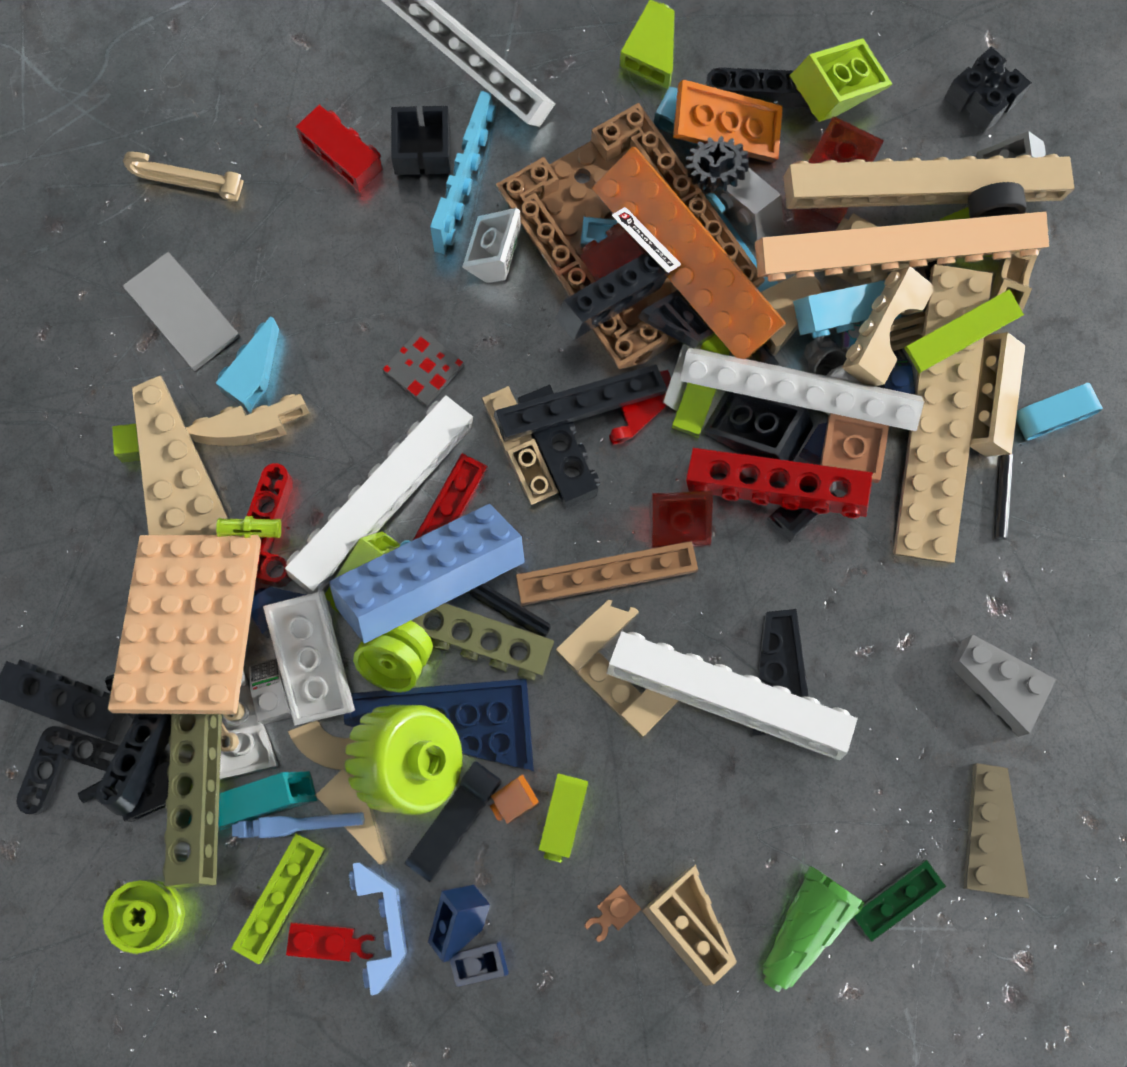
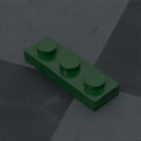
M923 860L866 902L860 912L852 919L867 940L873 942L944 889L946 885L928 860Z

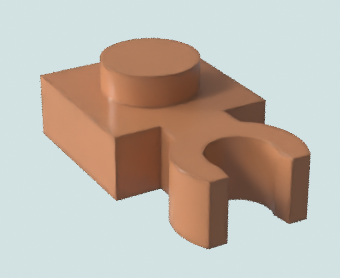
M619 885L597 905V908L603 914L599 917L588 919L584 927L588 929L592 924H600L602 931L595 938L600 942L606 938L609 926L613 925L619 931L641 908Z

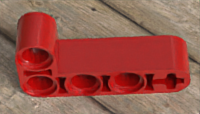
M272 463L263 469L247 516H253L254 519H282L293 487L292 477L283 465ZM281 475V477L283 478L282 481H281V480H277V481L275 482V485H274L273 482H272V480H273V479H278L279 476ZM265 503H275L273 510L270 512H261V508ZM263 537L261 539L256 582L273 587H284L292 580L288 577L285 569L287 567L286 561L281 556L270 553L275 538ZM282 565L284 567L282 575L272 578L270 576L272 568Z

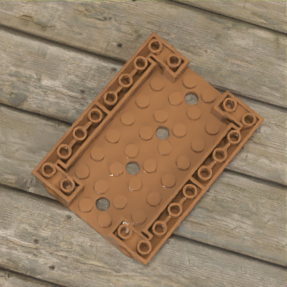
M640 103L593 128L591 131V141L551 164L542 157L496 184V188L510 209L517 208L520 210L521 225L569 296L642 255L580 247L583 218L607 219L612 217L613 214L592 187L632 146L636 147L753 285L758 288L765 281L763 277H758L756 266L699 186L692 184V177L687 176L686 168ZM583 173L588 175L590 180L586 183H578L575 180V176ZM668 277L661 289L592 329L619 369L642 365L680 342L638 318L643 309L678 290Z

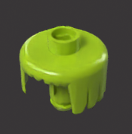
M423 705L376 707L371 713L361 717L360 723L362 725L355 726L350 733V739L358 742L347 744L345 754L355 757L345 761V770L355 775L354 777H349L348 782L351 788L359 791L356 792L357 797L373 810L398 814L419 815L433 811L441 806L454 791L462 769V747L457 731L450 720L438 710Z

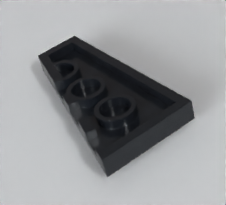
M797 609L766 612L758 678L763 684L772 687H785L790 690L791 694L802 698L805 696L809 697ZM751 728V737L770 735Z

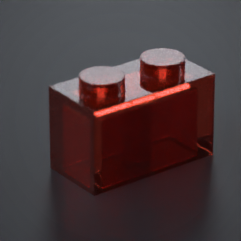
M619 223L605 232L608 237L599 243L595 239L581 249L583 254L580 255V259L595 281L647 252Z

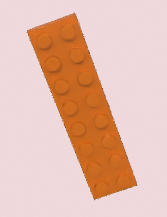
M632 146L592 187L613 214L624 207L627 208L681 263L680 266L669 273L668 279L736 358L747 359L787 324L636 147Z

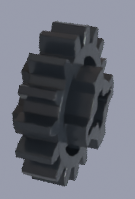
M720 136L718 141L714 142L710 137L707 144L698 142V149L691 148L690 156L686 157L687 176L692 177L693 185L700 183L701 190L709 186L712 192H715L717 187L727 191V185L731 184L737 187L738 179L745 180V172L749 171L748 152L743 151V144L734 146V139L732 138L728 142H724L723 137Z

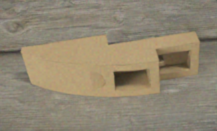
M507 386L482 397L481 400L493 424L497 438L530 504L533 505L557 494L558 490L531 434L505 442L494 418L495 410L517 404L510 387Z
M290 394L282 397L278 403L271 406H259L248 415L242 406L224 408L216 416L195 420L186 429L192 440L198 443L218 446L255 444L286 435L283 424L309 414V410L301 394Z

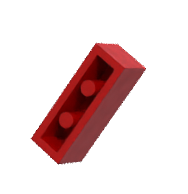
M319 104L295 126L300 141L358 192L364 189L383 170L379 151L373 145L369 144L367 146L362 142L360 135L352 127L347 129L332 110L327 111Z

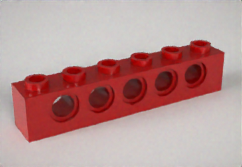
M693 448L686 482L688 491L701 497L716 495L729 501L744 499L751 500L752 503L757 505H768L771 503L781 505L783 508L790 510L806 508L818 514L833 512L840 513L847 518L856 519L860 516L867 517L873 472ZM717 473H723L726 475V477L721 480H716L712 478ZM747 477H752L756 479V481L751 484H745L741 482L743 479ZM777 481L786 484L782 488H774L771 486L774 482ZM813 486L816 490L806 493L801 488ZM835 490H842L846 494L842 497H836L831 493Z

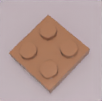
M830 413L820 465L873 472L872 482L879 483L889 426Z

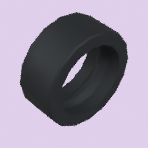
M999 182L973 191L968 196L970 218L1026 213L1027 205L1024 188L1014 182Z

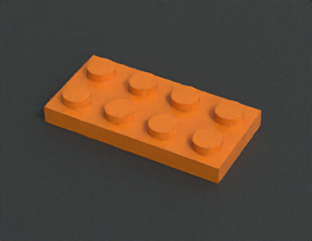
M682 80L678 83L673 138L696 144L698 142L707 144L710 137L714 142L718 141L720 136L723 137L724 142H728L732 138L734 139V146L743 144V151L748 152V157L773 163L779 159L783 106Z

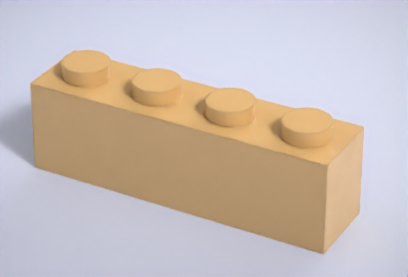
M1008 332L988 335L984 337L970 447L985 457L1012 454L1025 345Z

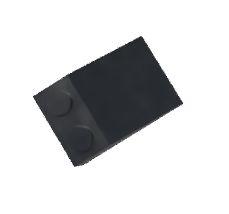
M725 391L706 423L703 432L744 455L794 461L813 428V423L807 408Z

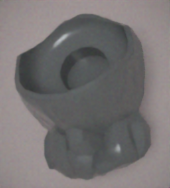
M822 336L814 339L807 344L804 351V356L808 361V372L826 376L832 369L844 365L847 359V352L840 349L836 342L829 337Z

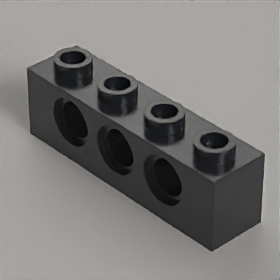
M646 252L566 298L560 307L556 319L574 341L661 289L669 273Z
M549 384L518 397V404L554 394L551 385ZM573 422L531 434L558 490V495L564 509L597 496V486L601 485L595 469L590 470L585 461L588 459V454L583 443L577 444L573 435L577 433ZM556 441H564L568 447L563 451H558L552 445ZM573 466L579 469L580 474L575 477H569L565 474L564 470L567 467Z
M19 659L17 665L6 661L0 673L1 700L114 742L126 713H112L108 710L110 693L104 691L102 697L91 693L93 690L92 686L79 681H75L74 685L71 686L64 683L65 676L47 670L46 674L43 675L35 672L37 665ZM37 681L38 690L33 695H30L28 691L29 686L32 682ZM65 691L67 699L63 705L58 706L56 703L57 696ZM94 702V713L86 717L84 714L86 705Z

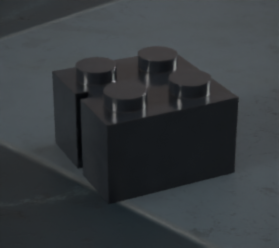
M417 106L391 107V159L395 175L420 174V169H425V174H451L448 106H422L425 126H420Z

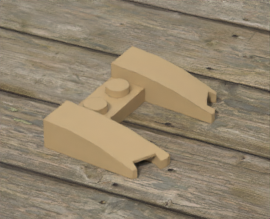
M608 600L556 649V654L630 728L643 738L678 700L646 689L641 694L630 682L607 674L610 662L600 651L639 613L633 607H630L629 612L612 607V600Z

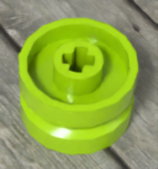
M410 620L365 644L361 641L354 652L353 662L357 671L373 685L387 691L405 692L416 685L422 668L426 665L432 654L433 644L424 629Z
M138 880L126 883L114 891L105 905L103 913L104 932L110 942L123 952L139 954L162 949L174 941L183 928L186 915L184 901L175 888L164 886L162 881Z

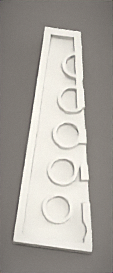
M244 670L238 701L244 706V715L240 720L235 721L227 720L222 714L224 726L228 733L237 735L239 744L234 751H221L220 780L278 767V762L264 724L257 721L250 686ZM229 737L225 739L226 747L230 745Z

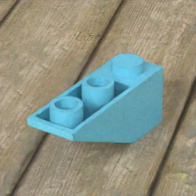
M271 316L266 322L259 324L254 332V337L248 344L240 347L236 354V359L229 367L226 366L221 370L216 385L224 395L248 412H250L268 388L279 328Z

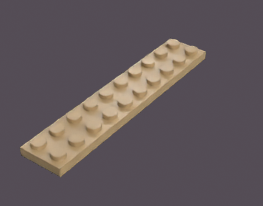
M934 264L931 267L930 283L935 288L926 304L922 337L989 301L993 273ZM984 338L921 373L917 371L914 395L922 396L924 404L917 431H909L893 555L955 563Z

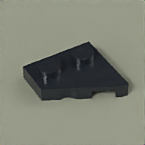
M679 290L643 309L638 316L641 321L693 349L711 339L715 334Z

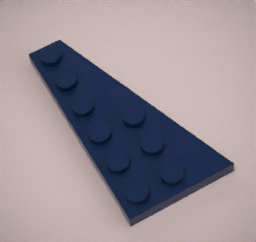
M527 679L417 687L405 692L381 690L351 693L355 710L344 714V725L355 727L362 725L360 723L361 717L371 713L376 707L389 705L428 706L441 712L453 724L460 739L463 755L534 772Z

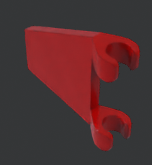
M667 369L660 371V374L668 390L671 376ZM666 392L664 395L621 407L627 426L611 430V434H609L611 444L617 445L632 439L668 406L663 402Z

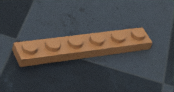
M690 541L516 574L521 606L696 573L698 566L693 544Z

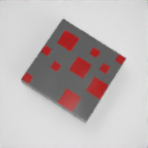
M419 328L382 370L385 375L425 407H428L464 367V362L427 332Z

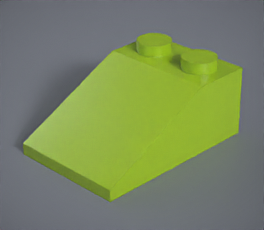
M863 38L809 54L790 75L797 90L802 94L811 112L819 122L844 113L892 85Z

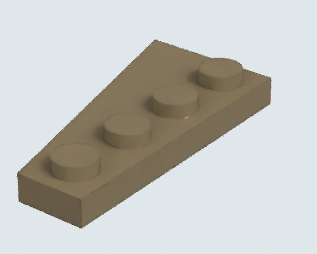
M979 763L973 764L963 889L1029 898L1008 768Z

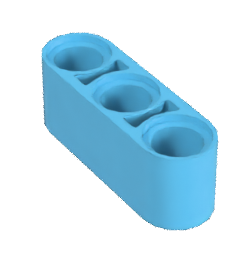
M1086 383L1018 410L1016 421L1025 440L1028 441L1091 417L1103 410L1091 384Z

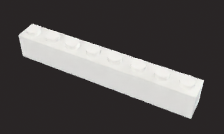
M382 0L523 121L530 125L541 126L555 103L433 0Z
M691 347L686 352L680 380L917 431L924 404L922 396L753 360H744L734 356L693 349Z
M446 395L440 402L435 401L426 412L427 416L421 422L417 421L410 427L406 439L402 443L397 442L388 452V458L382 464L378 463L370 470L366 482L362 486H355L348 495L349 500L342 507L338 506L330 513L326 525L322 529L317 528L307 539L308 544L301 551L297 550L289 557L286 562L287 567L285 568L288 577L309 594L324 591L330 584L329 581L335 579L359 539L377 533L473 428L472 415Z
M621 631L607 670V674L839 761L848 753L858 719L850 716V713L842 708L834 707L831 709L820 705V702L815 698L807 696L801 698L791 694L790 690L785 687H772L763 684L755 676L736 674L725 665L709 664L704 662L700 656L692 653L682 654L674 651V648L666 643H652L636 632L625 633Z

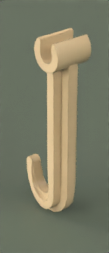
M127 152L124 155V166L138 177L219 193L222 198L232 202L239 200L244 181L240 180L241 175L229 171L222 176L148 162L149 155L145 153Z

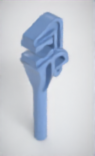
M363 812L305 818L288 816L258 818L259 820L241 821L238 824H232V837H291L293 833L304 830L363 825L364 814Z

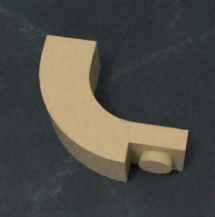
M1020 252L1011 253V258L1001 259L993 283L990 300L1010 289L1023 311L1032 290L1029 287V280L1038 255L1020 257Z

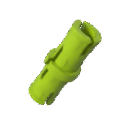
M245 516V519L218 518L216 524L217 537L244 535V538H251V535H258L259 537L280 538L281 520L254 519L253 516Z

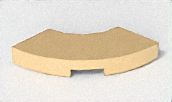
M318 720L288 731L300 752L321 766L342 770L345 769V761L347 759L355 758L345 754L347 744L358 741L351 740L350 737L340 738L332 736L323 729Z

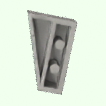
M750 168L748 172H745V180L738 179L737 187L729 184L727 185V191L717 187V190L712 192L709 186L703 190L706 194L714 193L725 206L726 211L724 212L754 246L755 241L762 237L779 236L784 232L781 194Z
M974 634L962 640L950 664V667L976 694L979 693L991 706V710L1008 723L1012 728L1011 730L1018 737L1031 733L1056 681L1053 677Z

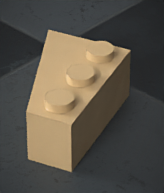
M696 865L686 869L650 902L642 912L702 984L708 986L714 985L737 961L722 926L716 919L710 905L712 904L711 900L704 891L698 876L699 872Z

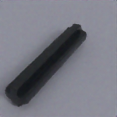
M484 583L470 590L472 597L528 631L543 637L548 635L551 629L550 623Z

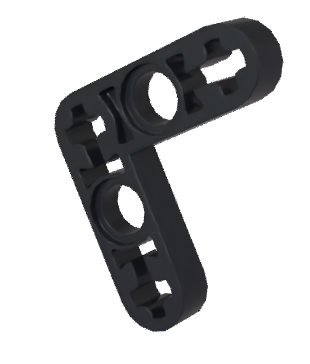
M48 727L40 736L17 795L16 803L18 809L24 814L31 815L41 814L47 809L66 759L106 771L111 761L99 758L101 752L114 755L120 745L63 727ZM59 734L60 739L70 741L71 744L69 748L62 745H55L54 747V743L50 742V738ZM89 741L93 745V752L88 758L83 759L78 755V747L82 742ZM48 761L52 765V774L47 779H41L37 774V769L41 763ZM34 781L37 784H44L46 788L42 789L32 786V783ZM36 793V798L40 800L39 804L31 806V803L27 802L28 796H34Z

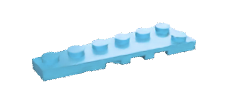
M480 92L463 137L462 150L464 153H457L454 165L455 176L449 175L446 183L445 198L441 197L433 217L430 230L434 252L445 254L448 245L452 246L456 236L455 222L456 220L460 221L464 212L462 201L464 195L468 196L472 187L470 176L472 170L477 171L480 162V154L478 152L480 146L484 147L487 141L488 130H486L488 122H493L496 106L492 104V93Z

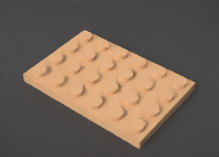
M217 535L139 536L109 700V711L112 713L237 714L261 539L258 535H251V538H244V535L217 537Z

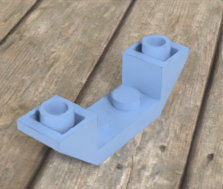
M354 863V871H349L351 890H356L357 896L383 892V898L379 899V910L381 918L387 919L388 931H383L385 949L386 951L391 950L392 956L369 960L366 962L367 968L362 969L364 987L370 988L371 995H375L382 991L408 953L399 889L364 863Z

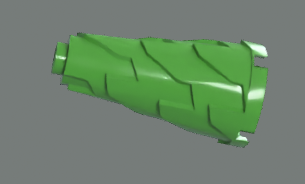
M810 866L805 873L800 889L786 913L787 918L776 937L774 947L762 966L765 968L763 974L766 975L763 981L777 992H780L782 988L787 990L789 986L792 988L803 972L815 962L826 946H830L848 922L860 912L865 902L813 866Z

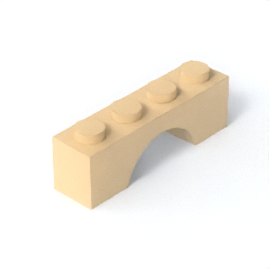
M910 266L897 271L894 270L887 276L881 295L872 304L873 310L869 318L861 325L859 329L860 334L855 344L846 353L847 359L842 369L862 384L871 386L885 384L897 361L890 345V328L894 319L899 314L909 315L923 311L935 288L933 284Z

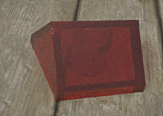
M713 491L652 493L649 503L652 548L692 541L693 546L711 545Z

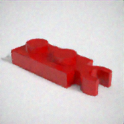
M291 922L286 956L350 962L352 952H354L362 959H371L374 957V953L365 952L362 946L366 940L375 941L376 936L364 934L359 938H354L355 928Z

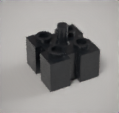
M992 46L976 59L972 68L968 66L953 80L944 97L958 111L961 112L964 108L971 113L968 120L983 133L987 132L997 123L1004 112L1008 113L1018 104L1032 84L1016 68L1010 72L1005 67L1007 60Z

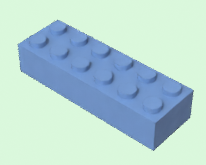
M489 503L330 580L329 583L335 606L365 644L525 563L522 536Z

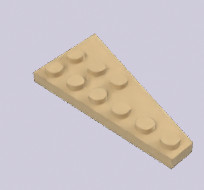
M157 376L132 387L148 534L217 535V519L229 518L162 376Z

